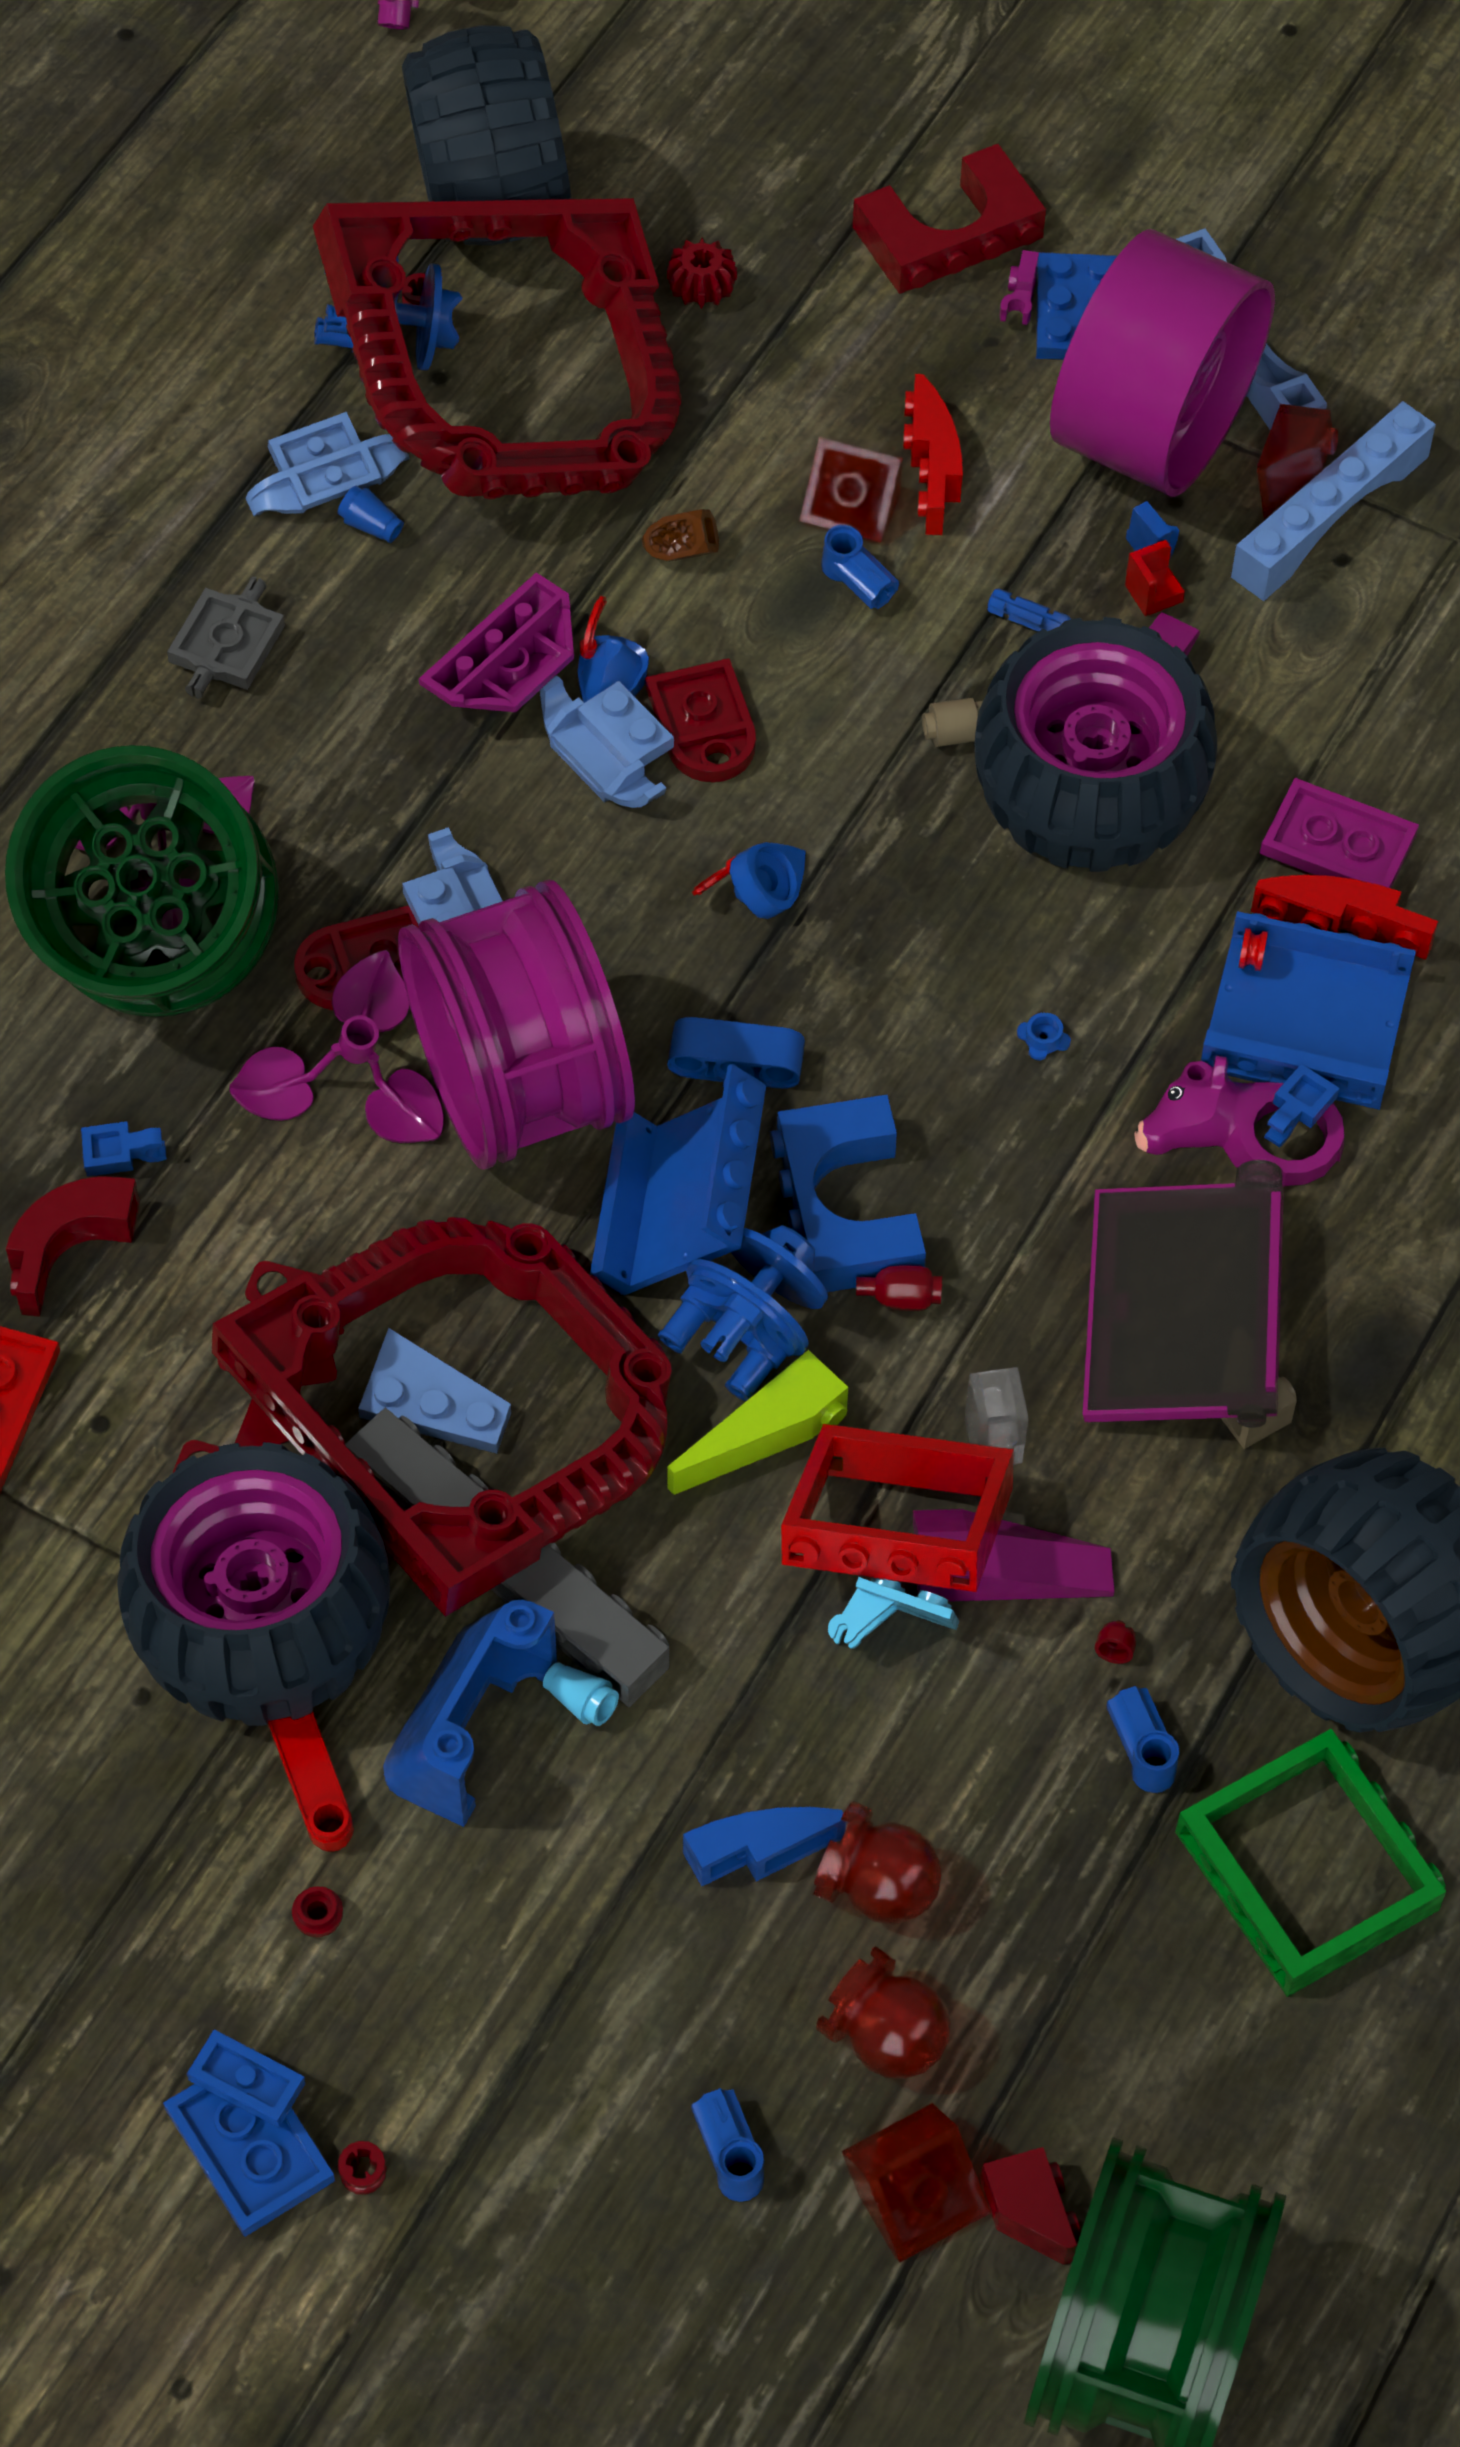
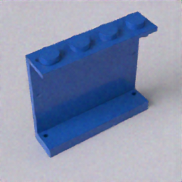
M1237 911L1233 935L1210 1027L1207 1030L1203 1045L1201 1061L1213 1067L1216 1056L1227 1057L1228 1076L1254 1082L1285 1083L1300 1064H1303L1340 1088L1336 1100L1380 1110L1416 950L1403 948L1395 943H1380L1361 939L1350 933L1339 934L1316 929L1304 923L1293 924L1271 919L1262 914H1248ZM1245 928L1251 929L1255 935L1261 934L1262 931L1268 932L1261 972L1255 971L1252 965H1246L1244 969L1238 968Z
M733 1064L727 1067L722 1098L658 1126L635 1112L630 1120L616 1123L590 1275L597 1277L600 1282L624 1296L686 1271L687 1267L695 1259L711 1261L741 1248L766 1085Z

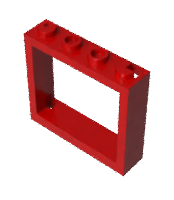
M823 1424L781 1524L782 1565L977 1592L1013 1490L1014 1449ZM833 1456H834V1457H842L843 1460L833 1459ZM828 1475L982 1496L966 1541L811 1520ZM970 1571L969 1579L954 1577V1575L965 1577L966 1572Z

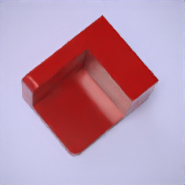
M1167 540L1129 553L1125 586L1145 617L1180 604L1184 600L1185 591L1169 568L1171 546Z

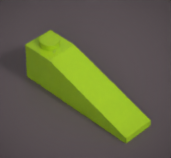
M809 1350L806 1351L667 1466V1489L673 1495L813 1439L820 1433L823 1424L838 1425L847 1414L848 1386Z

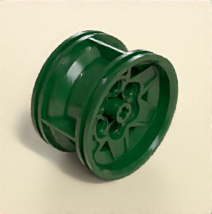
M136 745L116 746L83 755L66 764L44 781L30 797L14 825L8 844L5 864L8 902L14 921L30 949L44 964L72 984L81 993L109 1009L125 1014L143 1017L176 1016L201 1009L219 1000L237 987L254 969L267 948L276 924L279 907V881L275 860L263 832L235 796L208 769L181 754L166 749ZM157 803L146 820L140 825L135 824L119 810L135 804ZM205 823L211 827L217 836L223 851L199 849V842ZM163 830L172 832V842L168 848L162 851L152 850V838L156 833ZM116 837L125 838L127 846L124 853L117 858L107 857L106 848L108 843ZM81 841L90 859V864L83 869L65 875L74 848ZM189 866L199 867L201 872L198 882L190 887L181 886L179 882L181 872ZM151 878L153 880L151 885L141 892L139 888L145 887L146 879ZM107 880L109 883L107 895L98 901L90 900L88 895L90 886L95 881ZM224 905L216 924L213 926L207 914L208 910ZM170 909H181L183 912L181 924L172 930L163 929V915ZM124 916H135L137 919L135 931L129 936H118L116 927L119 920ZM96 925L99 927L95 954L81 942L72 926ZM158 950L165 953L172 960L164 964L147 966L155 951Z
M1113 2137L1070 2266L1023 2424L1034 2428L1038 2417L1049 2420L1047 2432L1058 2436L1061 2425L1086 2433L1106 2423L1153 2439L1155 2447H1212L1264 2281L1281 2221L1286 2195L1275 2192L1272 2201L1269 2202L1260 2199L1263 2187L1251 2184L1248 2194L1240 2192L1231 2200L1174 2182L1167 2167L1144 2160L1147 2148L1136 2145L1133 2156L1121 2152L1124 2140Z

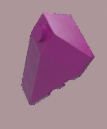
M964 1509L913 1510L914 1534L966 1541L976 1513ZM1002 1520L977 1592L917 1584L918 1595L920 1590L942 1596L948 1599V1602L1114 1597L1111 1548ZM970 1571L966 1572L965 1577L956 1575L954 1577L969 1579Z

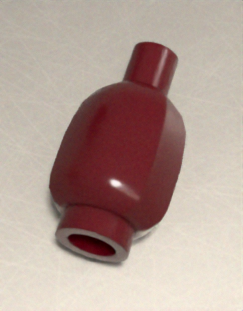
M890 1266L881 1270L876 1277H856V1295L875 1296V1299L887 1308L923 1311L928 1309L931 1304H941L942 1276H933L932 1272L923 1266Z

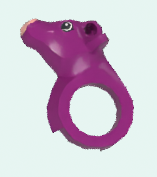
M1216 1056L1213 1067L1204 1061L1189 1062L1181 1076L1169 1085L1156 1109L1139 1122L1134 1133L1137 1147L1146 1153L1155 1155L1164 1154L1174 1148L1222 1147L1231 1162L1248 1181L1265 1190H1281L1284 1186L1305 1185L1325 1176L1336 1161L1340 1162L1344 1148L1343 1118L1334 1103H1332L1317 1121L1324 1135V1145L1315 1155L1302 1160H1285L1275 1157L1263 1149L1255 1137L1254 1126L1264 1115L1280 1109L1273 1104L1275 1093L1284 1083L1233 1082L1228 1077L1227 1057Z

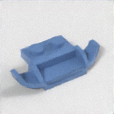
M347 412L268 440V450L279 472L257 483L248 492L245 499L254 517L265 511H275L283 514L304 513L307 509L345 496L355 485L364 489L375 484H382L395 472L400 462L409 460L410 457L407 452L401 451L392 442L393 437L390 434L380 435L360 442Z
M558 675L540 690L544 727L550 740V747L603 802L610 800L621 806L638 808L665 794L666 787L661 782L654 785L644 775V766L674 747V737L620 681L585 703L579 697L574 701L571 700L563 686V681Z
M449 827L428 834L429 846L437 871L402 883L403 894L418 925L421 921L430 918L441 922L502 902L489 874L487 864L476 854L459 845L454 840Z

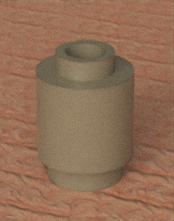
M973 698L930 703L929 713L922 714L923 732L926 740L933 739L935 747L975 742L976 723L983 700L974 702Z

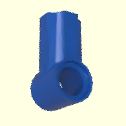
M837 525L826 533L821 562L822 571L832 580L843 581L870 609H879L887 604L894 593L898 591L899 581L863 546V538L860 532L852 526Z
M1134 1686L1120 1691L1114 1698L1107 1701L1106 1707L1132 1764V1778L1136 1785L1144 1791L1151 1793L1163 1792L1170 1788L1175 1781L1179 1758L1178 1743L1173 1736L1167 1733L1147 1688ZM1157 1757L1166 1763L1161 1766H1153L1145 1762V1759Z
M720 2088L706 2093L701 2099L692 2104L691 2109L716 2170L718 2187L723 2195L730 2200L738 2202L749 2201L756 2197L763 2188V2152L759 2145L754 2142L734 2089L723 2090ZM736 2163H745L753 2168L750 2173L743 2176L733 2175L728 2171L729 2167Z

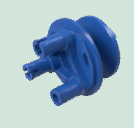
M432 263L429 264L424 277L419 305L398 303V297L394 301L399 323L417 326L416 363L419 370L426 371L432 363L435 347L454 349L458 344L459 335L453 326L452 311L463 299L458 291L442 290L441 267L439 264ZM327 304L326 314L328 315L325 316V319L321 317L316 319L314 344L353 349L352 339L348 335L346 328V317H337L335 307Z
M783 1225L762 1234L744 1228L741 1248L731 1252V1254L755 1277L752 1282L717 1263L703 1259L693 1260L686 1270L689 1287L681 1297L683 1303L663 1330L658 1333L662 1343L671 1350L682 1353L704 1321H713L716 1323L707 1337L701 1341L700 1345L710 1354L715 1345L721 1342V1346L713 1356L721 1362L727 1361L730 1353L739 1341L743 1342L747 1346L748 1354L730 1379L724 1384L728 1391L743 1401H747L753 1396L772 1368L778 1369L786 1357L802 1355L809 1345L808 1338L798 1322L771 1297L773 1292L791 1302L810 1309H820L828 1300L826 1288L813 1273L815 1248L802 1235Z

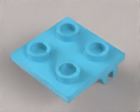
M858 1577L855 1586L857 1590L843 1613L834 1616L830 1620L828 1633L836 1644H840L843 1633L847 1630L844 1642L849 1644L848 1647L850 1649H854L861 1643L862 1639L897 1610L954 1630L957 1629L959 1620L951 1609L952 1606L948 1604V1599L920 1590L918 1597L904 1593L905 1589L901 1587V1583L898 1581L872 1578L869 1581Z

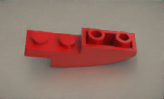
M915 374L914 391H906L904 417H913L912 424H904L903 449L911 450V467H919V483L927 484V491H919L918 517H926L925 535H942L945 502H961L963 470L960 442L954 421L936 388L924 374Z
M1290 875L1260 879L1255 886L1251 907L1252 913L1262 914L1271 919L1293 924L1304 923L1313 928L1334 933H1340L1341 929L1361 939L1380 943H1395L1403 948L1416 950L1415 956L1425 960L1432 948L1438 925L1437 920L1399 907L1401 891L1361 880L1326 875Z

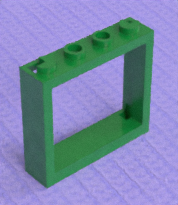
M1332 1728L1181 1811L1175 1833L1286 1997L1439 1911L1446 1894L1444 1889L1445 1881L1439 1869L1433 1863L1425 1862L1416 1849V1840L1410 1828L1403 1821H1396L1387 1808L1388 1801L1381 1787L1373 1780L1368 1781L1359 1768V1759L1353 1747L1347 1741L1343 1740L1341 1742ZM1323 1761L1411 1886L1414 1893L1301 1956L1211 1823Z

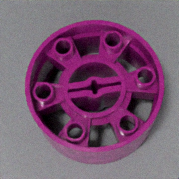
M1147 229L1139 233L1125 246L1105 273L1072 337L1061 366L1051 405L1050 433L1053 441L1168 496L1174 497L1183 493L1201 475L1217 452L1250 389L1272 324L1275 306L1273 284L1264 278L1154 229Z

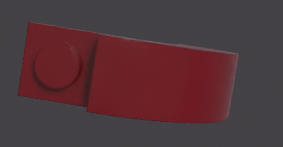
M103 1176L69 1182L46 1193L24 1212L14 1226L6 1246L12 1272L10 1292L11 1296L17 1297L21 1315L40 1317L50 1270L58 1257L67 1249L90 1240L132 1243L140 1205L135 1179Z

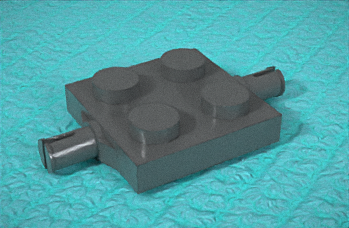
M251 577L241 595L222 594L205 588L167 651L169 663L195 672L185 687V691L191 697L195 695L196 699L202 698L211 680H220L246 690L250 687L285 627L283 614L268 610L258 603L259 598L267 587L262 579L258 578L257 581L256 577Z

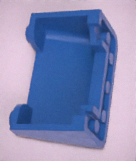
M513 1600L463 1627L451 1644L386 1756L383 1765L385 1783L391 1792L462 1827L466 1825L476 1804L475 1798L469 1795L465 1788L464 1777L474 1756V1745L472 1737L464 1728L490 1683L513 1693L517 1683L525 1678L537 1677L538 1680L543 1682L548 1669L557 1663L555 1616L553 1611L530 1601Z

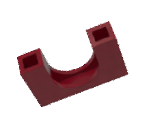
M998 143L962 157L960 186L981 214L979 219L966 227L942 230L920 223L910 214L890 185L854 199L853 229L899 294L914 288H921L929 282L950 274L959 273L967 267L985 260L995 259L1005 252L1023 245H1030L1036 240L1043 238L1046 209Z

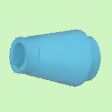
M560 1662L553 1664L543 1679V1687L550 1691L583 1724L593 1723L596 1726L604 1724L611 1717L618 1704L619 1694L616 1690L612 1689V1683L609 1680L565 1666Z

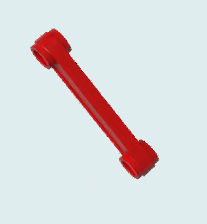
M313 1712L295 1720H292L291 1716L277 1720H268V1727L311 1841L315 1846L324 1851H339L352 1838L354 1831L353 1822ZM335 1819L342 1822L339 1829L333 1832H323L318 1829L321 1823L326 1820Z

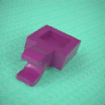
M1023 250L1019 267L1011 266L1008 291H1013V293L1006 295L1001 300L999 315L1001 321L1006 322L1007 314L1010 311L1016 310L1023 314L1022 324L1027 325L1030 322L1039 252Z

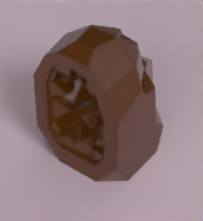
M700 509L663 517L649 526L642 537L643 547L652 557L668 562L717 553L719 536L716 520L709 509Z

